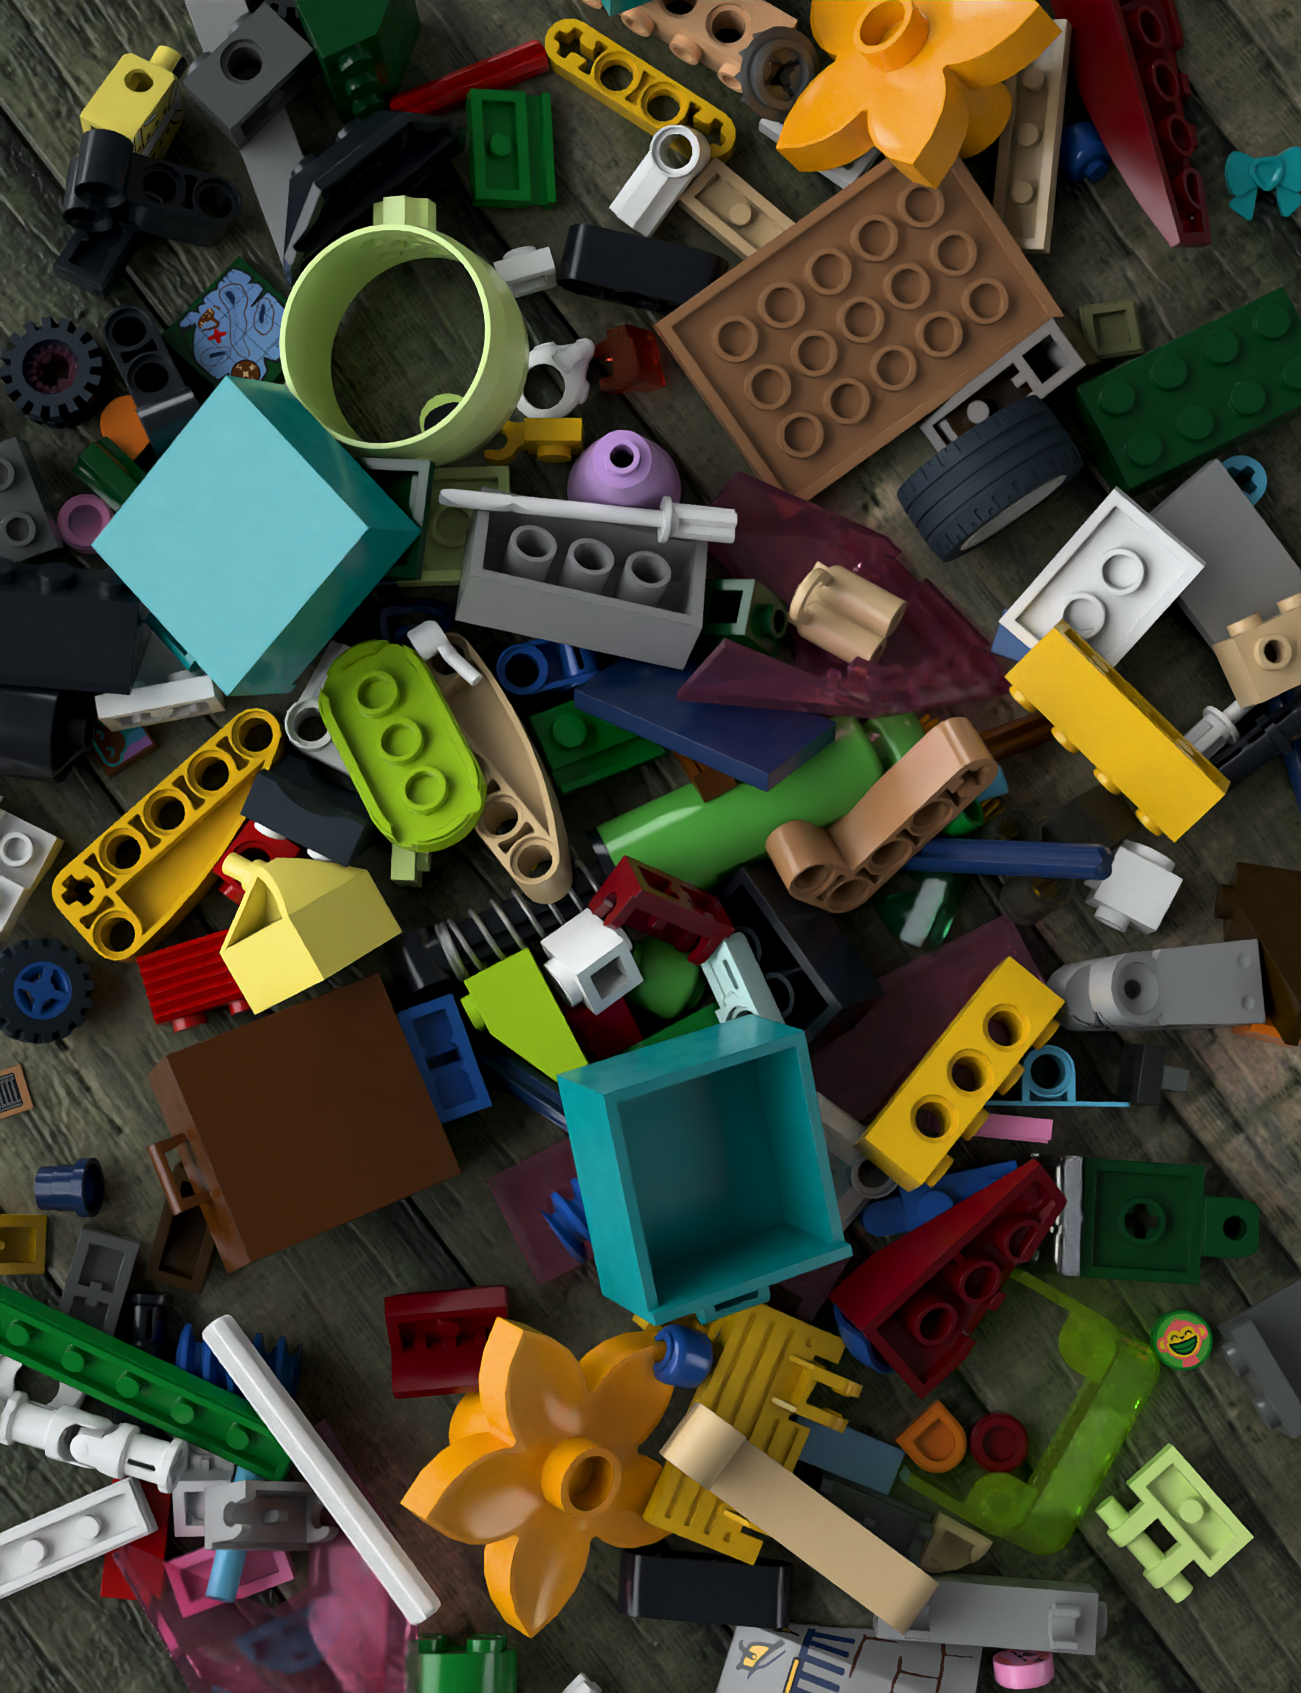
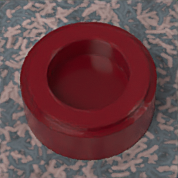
M1001 1411L986 1413L973 1423L969 1431L968 1447L974 1460L989 1472L1004 1474L1014 1471L1022 1465L1029 1452V1436L1025 1427L1019 1420L1008 1413Z

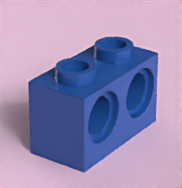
M453 993L395 1013L441 1124L492 1106Z

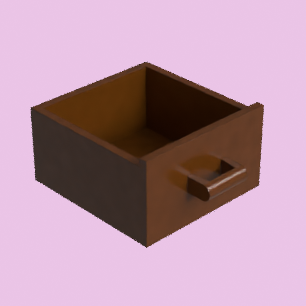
M379 973L167 1054L147 1074L172 1136L146 1147L173 1215L175 1216L200 1206L227 1274L432 1188L462 1173ZM174 1148L177 1149L195 1195L182 1198L165 1153Z

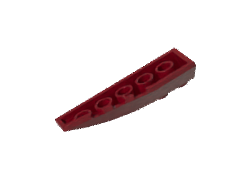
M1050 0L1055 19H1067L1072 25L1069 54L1071 71L1084 105L1102 142L1134 197L1171 247L1203 248L1212 244L1203 176L1196 169L1191 168L1190 156L1198 148L1196 126L1188 123L1184 118L1182 100L1191 96L1189 76L1183 72L1178 74L1175 52L1184 47V40L1174 0Z

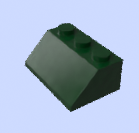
M294 0L308 44L314 49L321 70L319 74L343 123L346 124L356 118H361L362 121H365L377 110H385L389 98L398 93L421 31L415 0Z

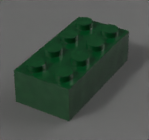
M1283 286L1076 387L1067 403V407L1111 492L1117 486L1130 498H1134L1301 416V319Z

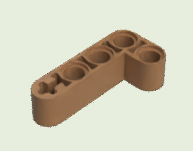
M949 718L932 728L867 791L847 815L833 823L828 829L817 827L806 820L800 819L780 825L766 840L765 848L767 854L792 897L832 913L851 911L870 898L978 797L996 778L999 771L998 764L967 718Z

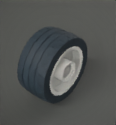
M1030 395L1011 403L987 417L940 450L901 485L897 491V497L905 513L909 515L911 522L916 529H919V533L925 542L929 544V548L945 563L957 559L984 544L1037 508L1067 484L1083 468L1084 461L1068 433L1062 429V425L1056 416L1052 415L1051 409L1037 395Z

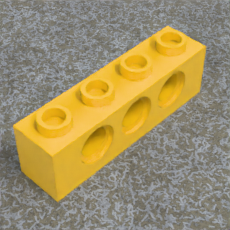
M1008 956L992 970L855 1142L853 1147L908 1193L921 1186L924 1182L932 1188L952 1165L954 1159L947 1152L961 1136L966 1141H969L988 1119L990 1113L983 1106L993 1093L997 1091L1004 1096L1021 1077L1026 1068L1018 1062L1029 1047L1032 1046L1039 1051L1057 1031L1061 1023L1053 1017L1065 1001L1012 957ZM989 1020H998L1008 1028L1010 1032L1009 1046L998 1045L991 1039L988 1033ZM954 1064L964 1065L972 1071L975 1077L973 1092L964 1091L954 1083L952 1078ZM918 1109L929 1110L937 1117L940 1124L937 1138L927 1137L917 1128L915 1116Z

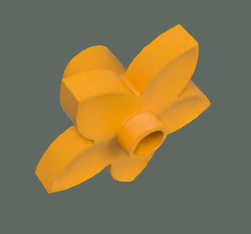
M812 0L810 23L813 37L820 48L834 62L818 74L797 98L785 119L775 149L799 172L827 171L846 165L875 146L912 182L937 189L958 155L961 159L977 155L999 137L1006 127L1012 111V96L1002 81L1014 76L1036 60L1062 33V30L1035 0Z
M497 1317L483 1351L479 1374V1392L466 1393L460 1400L450 1422V1446L443 1449L419 1473L400 1502L420 1520L450 1539L469 1545L486 1544L484 1551V1575L490 1598L505 1622L530 1639L559 1614L575 1592L584 1573L590 1551V1542L594 1537L617 1548H637L656 1543L672 1534V1532L649 1524L642 1518L663 1467L658 1462L638 1452V1446L648 1438L659 1424L670 1403L674 1386L664 1384L656 1380L654 1376L655 1370H653L655 1362H661L664 1359L667 1350L666 1342L654 1339L658 1334L654 1330L625 1332L607 1339L587 1352L578 1362L568 1348L552 1337L524 1323Z

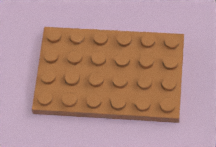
M958 155L937 189L912 182L887 158L654 324L653 328L783 516H788L951 398L1052 317H1063L1064 314Z

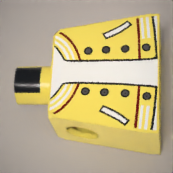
M163 45L158 46L150 61L133 53L124 54L81 112L79 117L83 132L85 133L93 129H106L121 133L134 144L133 153L162 160L184 117L179 80L188 66L185 58L174 49Z

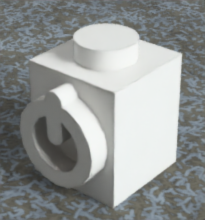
M1125 839L1121 846L1113 850L1115 859L1112 863L1111 876L1105 880H1084L1083 884L1091 888L1085 903L1097 909L1094 917L1103 924L1121 932H1125L1128 926L1147 935L1157 931L1183 879L1172 873L1175 863L1171 859L1150 847Z
M586 908L540 941L549 959L542 965L541 972L554 991L569 1007L573 1008L582 1002L595 1015H598L644 980L630 953V950L633 949L631 941L623 929L620 927L612 930L603 926L604 922L598 916L592 914L590 909Z

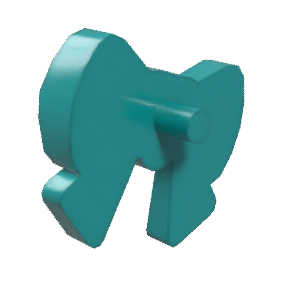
M1289 147L1277 156L1253 158L1239 151H1233L1229 154L1225 164L1224 176L1227 189L1234 197L1230 200L1228 206L1243 219L1251 220L1253 218L1258 188L1263 191H1270L1274 188L1282 217L1290 216L1301 205V194L1298 193L1301 191L1300 147Z

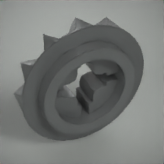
M772 26V28L753 34V40L749 46L738 52L743 59L741 69L734 78L741 83L744 94L740 101L749 105L756 112L755 117L775 122H785L797 98L809 83L821 73L819 58L814 46L804 34L790 27ZM770 62L773 64L791 62L785 66V71L780 75L782 86L764 85L767 82L766 78L772 73Z

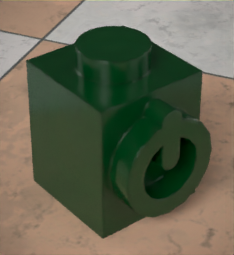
M705 579L703 625L697 639L702 643H708L726 657L777 658L780 639L784 636L787 629V603L756 579Z

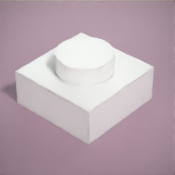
M534 246L519 247L507 252L503 256V260L494 262L495 270L508 285L514 298L557 286L555 265L549 247L538 250Z

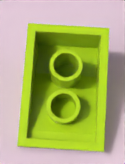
M528 947L464 980L470 994L462 997L460 1000L476 1030L483 1032L488 1029L492 1036L557 1083V1074L590 1064L553 991L542 974L540 966Z

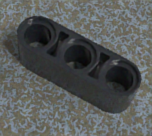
M573 224L568 230L556 283L561 288L575 294L668 315L727 273L729 263L723 257L707 251L594 225Z
M641 1547L623 1548L621 1550L616 1611L623 1615L640 1618L756 1628H786L790 1622L794 1564L779 1559L757 1557L753 1566L726 1554Z

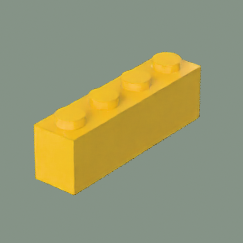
M1063 618L1004 676L1012 684L1009 691L1013 698L1031 713L1039 710L1054 725L1051 732L1055 739L1073 754L1081 751L1096 766L1093 773L1098 781L1114 795H1119L1123 792L1138 807L1135 811L1137 818L1154 835L1160 837L1165 833L1175 843L1226 795L1230 781Z

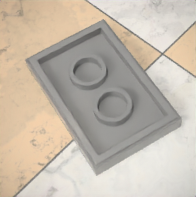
M1218 459L1209 460L1149 513L1206 562L1205 567L1180 593L1175 601L1212 650L1213 644L1230 637L1226 626L1257 612L1260 613L1263 621L1280 613L1277 602L1301 592L1300 568Z

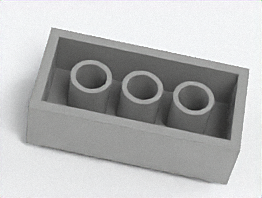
M483 486L480 489V492L507 494L513 497L522 496ZM474 509L466 532L455 620L683 670L703 625L708 541L668 537L666 543L658 542L657 527L530 515L513 511L502 512Z

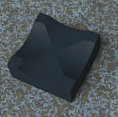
M294 749L289 751L272 771L264 768L257 773L240 815L254 821L255 828L262 834L278 840H286L288 838L308 848L307 853L314 860L338 863L344 867L350 865L378 841L381 834L373 823L358 791L347 789L331 781L316 767L310 757Z

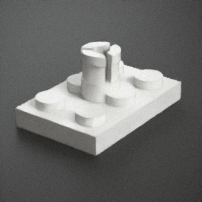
M1116 486L998 622L1032 649L1063 618L1114 668L1205 567L1206 562Z

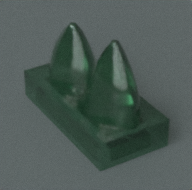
M944 834V837H943V838H961V837H951V836H948V835H945V834ZM903 870L912 880L922 885L920 892H898L879 900L877 907L880 916L889 930L911 949L936 959L972 874Z

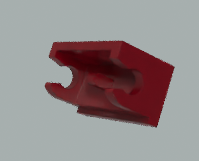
M627 855L623 856L588 903L592 914L601 918L606 916L603 926L616 930L625 924L672 944L676 950L686 953L696 943L697 938L701 936L699 944L691 951L687 958L688 962L697 966L706 962L722 940L729 938L735 931L717 895Z

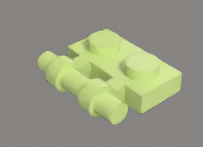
M1170 1443L1125 1482L1141 1500L1132 1510L1126 1511L1113 1495L1101 1502L1095 1510L1109 1526L1108 1536L1118 1547L1126 1546L1145 1567L1143 1572L1145 1578L1155 1589L1162 1587L1175 1603L1184 1600L1193 1590V1586L1180 1572L1192 1560L1195 1561L1207 1576L1211 1577L1254 1538ZM1156 1519L1177 1541L1165 1552H1162L1144 1531Z

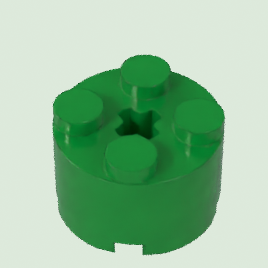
M444 1633L411 1634V1638L406 1639V1647L396 1649V1693H517V1648L507 1646L506 1633H473L471 1638H467V1645H447V1634Z

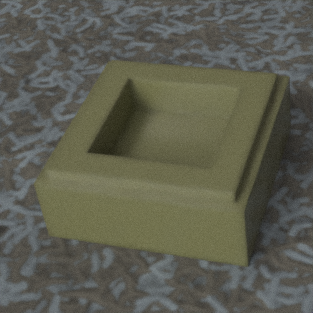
M1135 298L1078 307L1076 311L1078 328L1102 361L1101 364L1131 360L1145 353Z

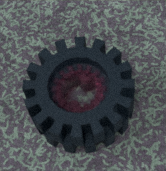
M41 317L42 326L36 327L32 321L24 324L23 327L27 333L20 337L14 332L8 339L13 345L12 350L9 351L3 348L0 356L6 364L5 367H0V378L6 384L3 388L7 396L31 421L39 425L45 422L52 429H60V423L63 422L70 428L79 426L77 418L82 415L90 420L96 415L92 407L96 403L103 406L107 400L106 395L103 393L104 387L111 389L112 379L107 373V370L111 368L101 347L81 325L77 328L69 319L61 317L60 323H56L52 317ZM56 361L69 363V369L71 370V373L69 372L68 374L69 379H59L57 385L52 387L43 384L42 374L44 369H54Z

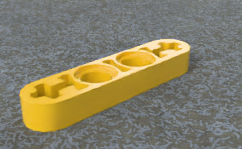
M563 19L555 22L548 29L545 36V51L549 59V67L556 74L653 137L661 128L668 125L685 126L689 113L692 111L695 113L693 116V127L705 134L711 133L714 128L720 130V143L722 146L720 147L714 143L709 145L711 149L709 163L715 157L724 164L731 158L735 149L736 129L732 120L724 112L580 20ZM575 38L580 40V52L594 62L590 75L585 74L587 72V60L580 55L571 52L566 58L561 57L560 41L570 44ZM601 52V54L595 59L596 53ZM611 66H623L631 72L633 80L626 89L612 91L607 89L601 82L600 78L603 72ZM669 96L678 103L680 110L673 119L658 121L649 114L647 110L649 103L655 97ZM680 136L671 142L670 148L687 159H691L692 146L685 136Z

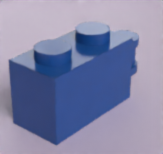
M1005 1159L948 1171L932 1188L924 1182L909 1193L900 1185H897L894 1189V1196L869 1201L860 1212V1223L868 1233L874 1236L883 1237L902 1232L906 1235L1017 1169L1016 1160Z

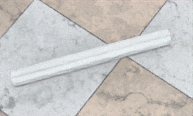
M227 1314L211 1322L202 1332V1338L410 1624L416 1626L427 1620L441 1606L437 1595L234 1318Z

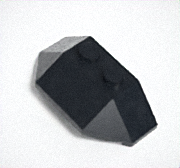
M377 110L365 121H362L361 118H356L344 126L335 138L336 143L320 156L314 152L303 158L292 170V178L289 180L283 263L284 280L290 287L295 285L307 265L328 245L346 234L368 227L373 223V203L383 201V197L407 196L463 152L468 126L460 118L404 111Z

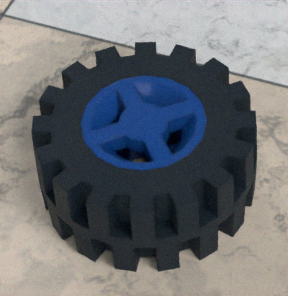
M31 938L18 941L0 951V1030L4 1032L5 1036L24 1043H49L71 1035L73 1029L83 1024L86 1020L84 1015L87 1010H91L94 1000L90 999L91 990H95L94 980H90L88 976V971L91 969L86 961H81L78 957V951L73 947L63 945L62 941L45 938ZM25 991H28L29 994H30V997L33 999L32 1005H30L31 999L29 998L28 993L25 992Z

